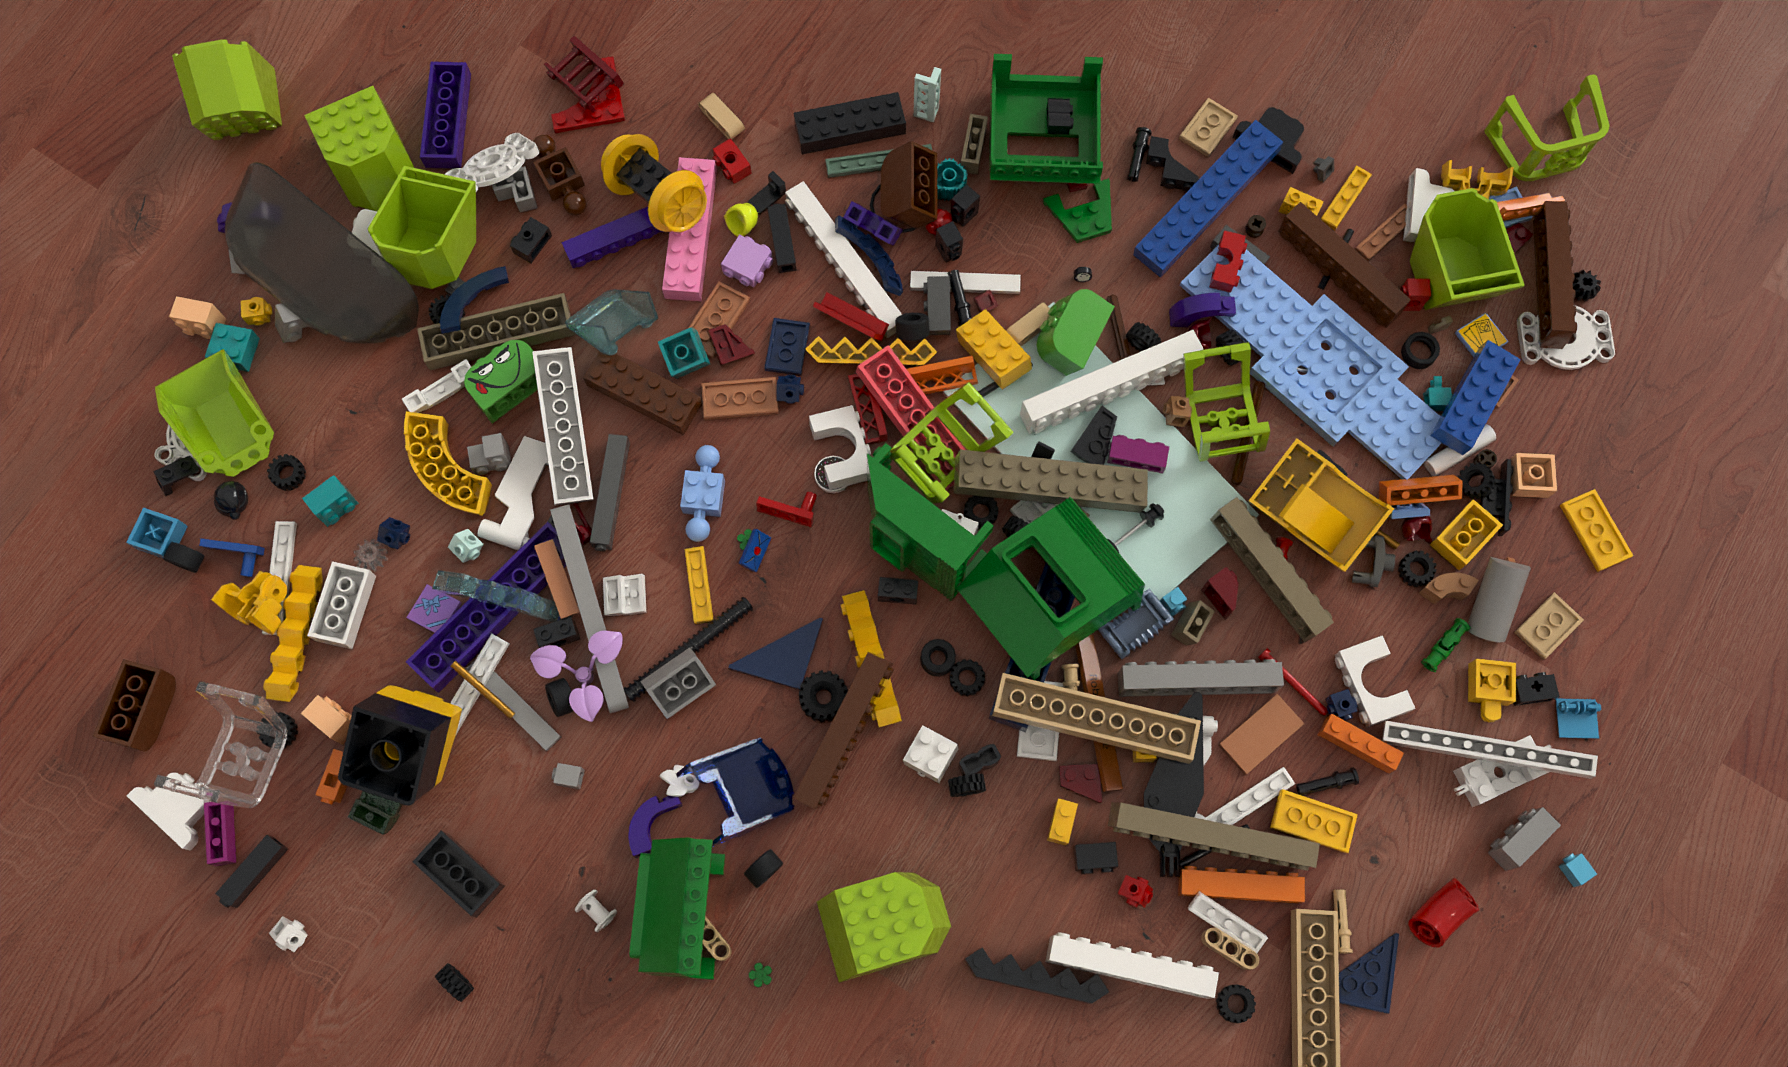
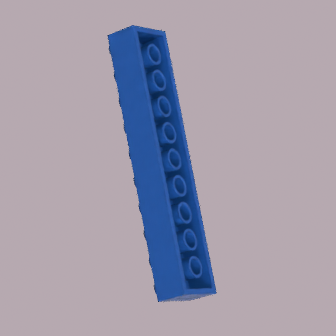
M1255 120L1136 245L1133 255L1161 278L1280 152L1283 141Z

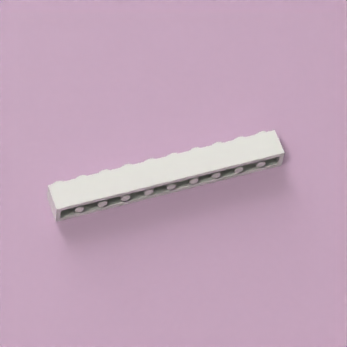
M803 181L786 191L785 203L790 210H794L798 222L803 223L807 234L810 237L813 236L816 240L817 248L820 251H824L828 263L833 264L837 275L840 278L843 277L846 281L847 289L850 292H854L860 306L863 305L867 313L890 324L885 333L887 338L895 334V320L898 316L902 315L847 239L835 232V223Z
M1385 721L1382 741L1389 745L1589 779L1596 776L1598 756L1391 721Z

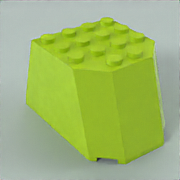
M216 40L184 46L182 53L172 55L192 126L210 139L221 140L223 136L237 137L245 132L257 133L261 129L274 130L277 126H282L275 69L248 42L241 41L240 45L228 44L227 40Z
M374 86L304 115L327 164L354 207L359 206L378 211L404 166L415 168Z
M408 166L402 168L368 227L371 238L396 281L434 289L457 280L476 244L475 181Z
M1474 188L1436 195L1423 216L1410 258L1415 279H1430L1431 297L1424 305L1425 310L1493 298L1524 287L1525 285L1497 202L1478 194Z
M894 872L834 890L817 901L839 983L938 953L951 928L940 887L916 873Z

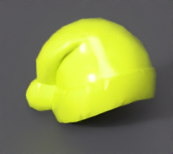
M749 203L735 204L727 210L724 219L728 229L735 236L738 237L739 234L745 236L757 224L758 212Z

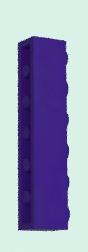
M648 207L561 243L572 268L582 267L592 260H599L609 253H616L621 248L632 246L640 240L649 239L653 235L664 231H660L652 225L648 216Z

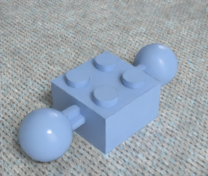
M704 445L696 452L695 459L700 466V472L685 470L680 507L682 513L694 514V518L688 521L685 530L689 539L696 542L703 541L709 536L710 525L705 520V516L721 517L725 478L721 473H711L712 468L720 460L718 450L711 445Z

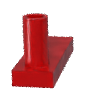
M806 492L801 508L759 496L756 503L757 511L811 527L814 519V512L811 511L817 495L813 492Z

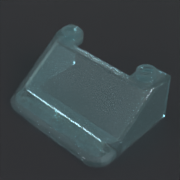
M614 289L604 292L566 320L565 324L567 328L603 354L613 355L618 350L616 341L637 325H641L642 328L652 326V323L658 319L649 292Z

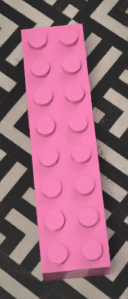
M679 157L677 171H692L701 178L707 196V205L703 216L692 228L683 232H669L662 291L665 299L701 302L717 168L715 160Z

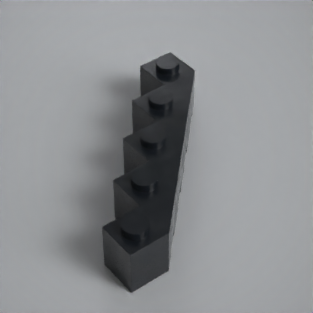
M983 947L964 959L975 978L1087 1004H1092L1109 993L1098 974L1079 984L1069 967L1051 978L1041 961L1022 971L1012 954L993 965Z

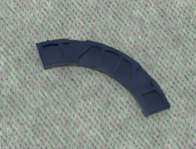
M837 216L835 219V232L854 242L869 256L880 273L885 291L900 296L903 293L899 274H896L893 268L895 265L886 251L869 234L865 235L857 229L859 226L841 216Z
M506 266L478 274L463 283L452 293L446 301L440 317L442 334L461 330L460 323L463 309L477 297L479 292L509 283Z

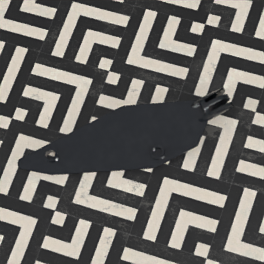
M1195 692L1177 714L1187 718L1193 717L1195 720L1201 721L1194 759L1190 764L1159 757L1144 791L1145 808L1195 817L1204 795L1203 697L1200 692ZM1150 835L1148 839L1159 851L1160 877H1165V857L1167 877H1173V873L1175 877H1180V851L1182 845L1172 844V839H1170V842L1153 840V835Z

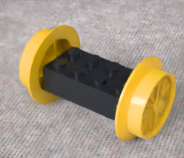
M642 134L622 135L614 139L606 147L601 159L603 179L608 189L618 195L636 193L648 203L649 220L660 231L683 232L696 225L703 216L707 205V196L701 178L692 171L681 170L672 173L658 162V148L655 142L648 136Z

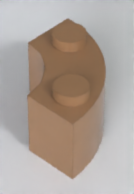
M1446 573L1430 581L1420 590L1419 594L1433 604L1446 597L1462 601L1471 593L1479 580L1463 573Z

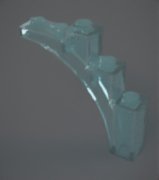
M438 570L432 589L448 595L497 605L549 622L561 619L554 601L524 589L507 587L494 581L480 580L463 573Z

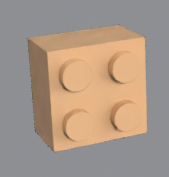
M177 296L169 316L175 322V325L183 330V333L191 336L198 334L207 339H211L216 323L225 324L226 318L212 303Z
M1516 453L1510 458L1511 466L1514 468L1510 481L1513 485L1510 496L1549 498L1557 491L1555 455Z
M317 695L301 714L329 738L343 745L346 742L352 715L344 711L338 703L329 697L322 698Z

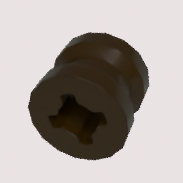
M1260 215L1250 217L1245 228L1247 235L1252 238L1261 236L1266 227V220Z
M1484 449L1474 458L1473 463L1474 465H1476V462L1481 465L1485 464L1491 469L1497 462V455L1492 450Z

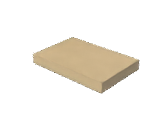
M1208 98L1181 133L1179 140L1209 157L1237 120L1238 115Z
M1554 592L1514 633L1544 660L1584 619Z

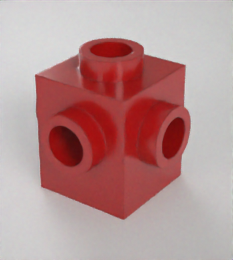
M1126 875L1118 894L1127 900L1126 903L1134 908H1137L1138 905L1145 908L1153 897V889L1148 885L1149 881L1141 877L1135 879Z

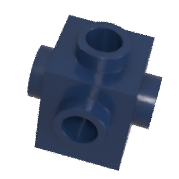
M795 375L779 376L777 380L776 401H785L786 403L799 402L800 395H804V384H801V377H796Z
M389 517L379 525L377 541L398 550L402 545L407 544L410 539V525Z
M1349 689L1331 694L1325 698L1328 704L1327 711L1329 715L1333 714L1347 721L1352 719V715L1357 712L1358 705L1356 699L1351 696Z

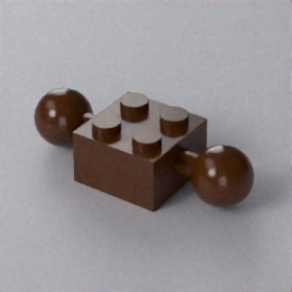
M548 135L537 136L533 142L539 150L537 156L541 158L533 163L550 198L553 201L565 196L563 206L566 212L571 215L583 213L587 205L586 199L581 193L575 192V190L585 186L570 153L566 147L555 151L556 144L552 137Z

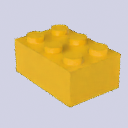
M1473 499L1433 540L1430 546L1460 571L1503 524Z

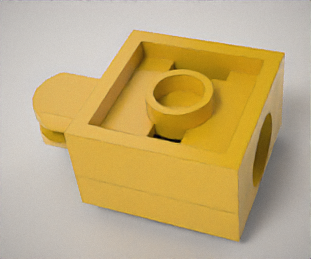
M1475 659L1468 664V702L1481 703V718L1485 722L1490 723L1500 719L1501 705L1509 706L1516 702V663Z

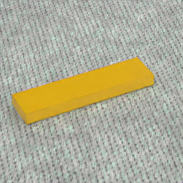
M1356 165L1321 220L1335 231L1372 174Z
M704 546L684 549L694 624L712 622L713 611Z

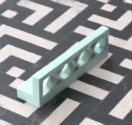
M934 67L931 77L916 73L914 83V117L934 122L940 101V68Z

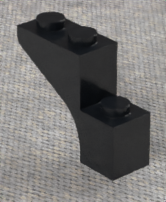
M1151 136L1146 164L1153 167H1163L1160 186L1188 192L1199 180V177L1171 156L1168 148L1169 139Z

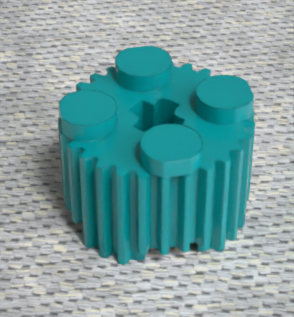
M945 158L943 162L941 161V164H937V199H944V201L946 199L948 201L952 200L967 185V170L954 159L951 160L949 158L947 160Z

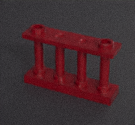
M573 36L569 40L573 45L572 51L554 68L547 62L544 63L548 70L546 74L553 81L556 79L570 91L585 110L588 108L594 113L596 110L591 102L609 85L614 84L620 88L624 83L618 73L577 37ZM580 55L583 56V60L565 77L559 74L574 58ZM588 65L594 66V70L576 87L570 84ZM603 74L605 76V79L586 97L580 93L598 75L601 76Z

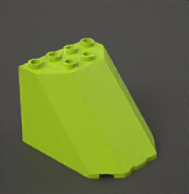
M224 349L155 387L160 414L205 472L222 473L226 476L234 477L239 472L252 467L260 460L268 457L274 431L235 364Z

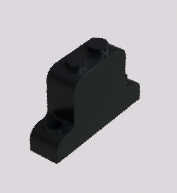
M1270 107L1258 122L1283 141L1280 152L1271 161L1293 174L1302 159L1300 152L1295 150L1294 147L1302 136L1304 126L1297 119L1286 115L1282 110ZM1248 121L1240 122L1232 138L1237 140L1252 123Z

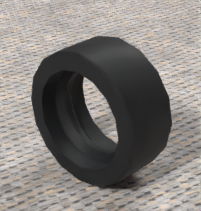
M1415 332L1410 335L1401 349L1403 360L1407 365L1416 369H1425L1431 366L1440 353L1439 342L1434 336L1426 332ZM1417 341L1426 344L1431 351L1430 357L1424 360L1415 357L1410 350L1411 344Z

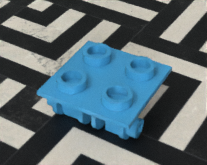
M1556 699L1559 738L1599 739L1597 712L1601 711V704H1597L1595 699Z

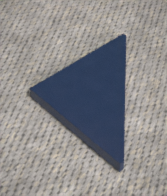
M818 618L730 664L728 668L800 690L823 618Z
M1394 933L1339 972L1340 1004L1386 1014L1390 1013L1399 939L1398 933Z

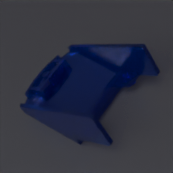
M761 737L690 762L676 773L678 778L693 772L700 783L708 784L712 782L729 818L721 823L720 830L722 834L713 840L712 847L747 834L794 810L795 805L792 803L794 791L787 769L774 749H769L762 742L763 739Z

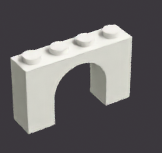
M853 405L809 416V425L814 440L840 435L850 439L856 448L854 454L849 459L824 466V474L829 490L867 481V454L871 455L869 445L864 442V438H866L863 427H859L860 416L858 411H854Z
M1383 636L1349 647L1335 654V664L1338 669H1341L1343 682L1346 687H1349L1351 696L1356 699L1360 712L1359 718L1367 728L1415 709L1407 690L1389 697L1380 698L1371 695L1362 684L1361 674L1364 666L1391 654Z

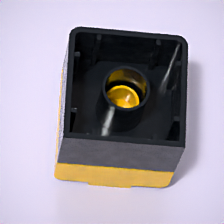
M392 685L371 695L353 707L338 773L339 781L343 785L404 805H412L441 782L456 736L462 708L444 702V699L417 690L413 692Z

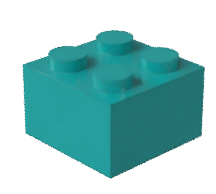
M216 323L205 358L224 349L238 370L249 372L260 338L252 329Z
M692 327L658 341L670 375L676 379L710 365L698 331Z
M335 475L302 498L314 515L327 527L337 523L341 516L351 512L359 504Z

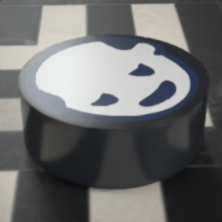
M1078 267L1074 270L1075 281L1087 282L1092 279V270L1089 267Z

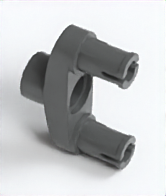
M1381 535L1372 537L1365 546L1374 550L1373 571L1366 573L1353 570L1352 583L1369 584L1370 587H1378L1383 571H1394L1395 554L1385 553L1384 536Z

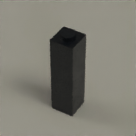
M773 204L768 206L778 272L797 271L786 205Z
M266 835L215 893L220 897L219 902L227 908H238L287 852L288 848L275 837Z

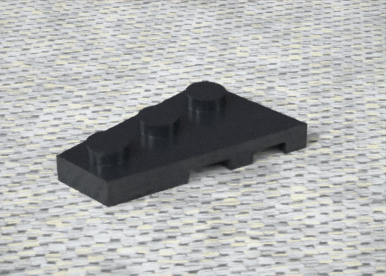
M1101 406L1070 452L1086 463L1104 465L1117 416L1104 406Z

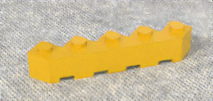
M818 336L805 350L818 363L861 364L882 350V348L871 337L858 350L844 337L831 349ZM899 338L889 346L903 365H924L937 353L925 338L912 351Z
M298 565L290 574L289 580L292 583V592L283 602L286 618L277 629L280 645L271 653L270 663H272L273 672L264 681L263 689L266 691V699L290 702L298 691L299 683L296 682L298 672L303 670L306 658L303 655L304 645H309L310 637L307 636L310 629L309 624L311 618L314 617L318 602H316L317 592H321L323 586L322 568Z
M865 591L842 596L844 604H840L843 616L847 615L850 630L847 631L850 642L854 641L858 654V656H855L857 667H861L868 652L884 659ZM885 679L882 685L885 689L881 697H876L873 703L876 707L871 717L873 721H877L879 727L902 721L891 679Z

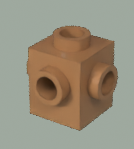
M1171 396L1163 406L1166 425L1184 427L1191 418L1192 407L1189 404V398Z

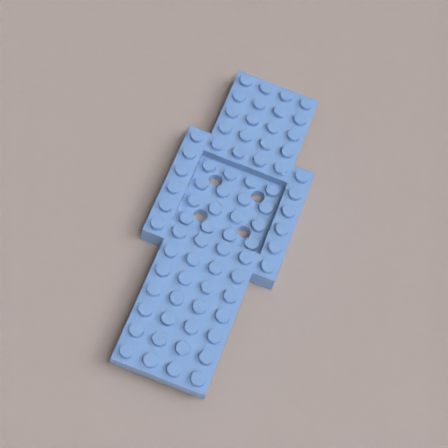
M1218 245L1181 281L1179 286L1191 296L1205 293H1220V296L1235 297L1236 315L1234 317H1215L1230 330L1235 331L1237 336L1239 335L1240 339L1245 343L1249 342L1250 347L1262 357L1251 368L1250 375L1257 381L1264 382L1266 389L1333 447L1348 432L1398 477L1408 480L1441 444L1440 441L1430 436L1441 416L1398 380L1409 366L1325 294L1313 306L1310 305L1247 249L1245 254L1241 255V259L1244 261L1241 271L1238 270L1237 276H1240L1238 286L1233 287L1231 293L1210 288L1212 272L1216 263L1222 265L1229 264L1227 258L1217 255ZM1321 343H1327L1330 346V350L1322 349ZM1304 366L1307 369L1306 374L1300 375L1297 372V367ZM1349 368H1356L1358 370V374H1351ZM1326 392H1331V393H1333L1334 399H1333V400L1328 399V398L1325 396V393H1326Z

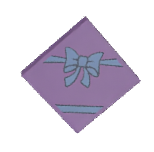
M427 584L406 618L435 633L457 612L462 603Z

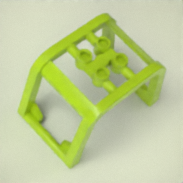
M1596 75L1586 76L1580 84L1581 90L1575 98L1569 99L1563 108L1573 137L1571 140L1555 144L1543 143L1525 117L1515 96L1511 95L1505 98L1484 132L1508 168L1514 167V177L1522 181H1534L1575 170L1583 164L1589 152L1607 134L1610 126ZM1585 95H1589L1598 122L1599 132L1583 136L1576 107ZM1506 111L1511 115L1533 148L1521 166L1518 165L1502 138L1503 125L1500 119ZM1545 155H1552L1544 163L1545 167L1543 169L1534 171Z
M1249 342L1183 353L1185 398H1189V404L1192 407L1190 423L1199 461H1208V458L1254 450L1256 452L1265 451L1270 435V427L1268 421L1258 423L1250 391L1251 348ZM1231 353V359L1241 361V383L1193 391V370L1205 364V357ZM1243 396L1245 409L1228 408L1226 411H1210L1207 415L1197 416L1195 404ZM1247 416L1249 425L1240 426L1239 424H1232L1230 426V423L1236 422L1238 417ZM1219 422V427H1214L1211 431L1201 432L1199 424L1208 423L1210 426H1216ZM1250 436L1254 443L1210 451V445L1213 442L1218 443L1220 441Z
M970 382L934 407L890 451L892 453L890 459L894 460L922 491L925 498L933 504L943 502L950 495L945 488L954 480L955 458L953 457L952 449L947 448L941 442L940 436L935 433L933 434L926 427L933 419L938 417L965 449L970 451L985 452L1013 434L1012 429ZM960 399L970 405L977 402L995 422L990 426L994 436L979 445L947 408ZM922 432L926 437L927 446L933 448L927 451L924 446H919L914 438ZM907 444L912 448L913 453L906 446ZM939 457L941 461H948L953 469L945 475L940 469V463L933 459ZM921 460L926 466L927 473L935 474L940 482L937 480L932 481L915 461Z

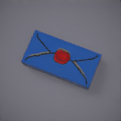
M753 529L738 564L753 572H757L771 537L758 529Z

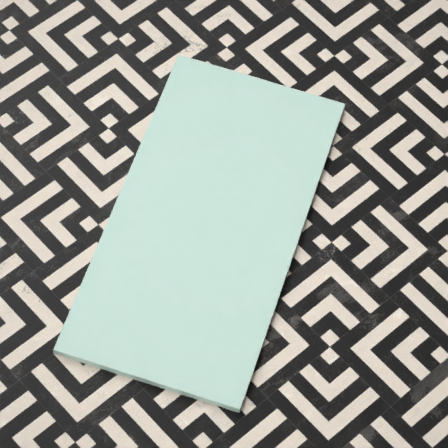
M1053 302L1048 307L1051 308L1055 303ZM1038 333L1021 346L1031 357L1032 370L1003 390L999 387L983 397L1013 431L1009 438L993 446V448L999 454L1031 457L1036 444L1040 441L1055 449L1052 456L1053 460L1086 463L1070 451L1101 406H1104L1117 416L1113 436L1124 435L1129 439L1135 440L1140 438L1149 443L1161 442L1165 446H1170L1164 473L1148 471L1147 507L1143 510L1148 512L1151 503L1159 504L1164 510V518L1162 520L1156 519L1154 521L1155 526L1152 528L1145 523L1116 546L1119 554L1145 583L1143 592L1150 588L1160 601L1163 596L1174 590L1228 543L1210 520L1220 508L1238 497L1239 500L1246 504L1251 516L1258 517L1259 514L1208 461H1199L1197 451L1193 445L1174 426L1166 425L1164 415L1139 390L1130 391L1127 396L1122 398L1118 396L1106 405H1103V403L1099 404L1092 411L1086 412L1085 410L1073 419L1066 418L1059 425L1045 427V430L1036 434L1033 432L1029 434L1020 417L1023 401L1113 364L1095 345L1084 369L1066 376L1039 356L1036 346L1040 334ZM979 364L975 365L978 384L972 386L977 391H980L993 383L994 380ZM972 372L965 373L961 378L964 380L973 379ZM960 388L945 390L943 394L948 397ZM960 399L953 404L986 440L994 436L990 426L995 422L977 402L970 405ZM1108 455L1106 456V460H1105L1104 465L1118 466V467H1126V466H1121V465H1115V464L1107 463ZM1080 507L1090 515L1089 519L1105 538L1113 543L1142 521L1138 512Z

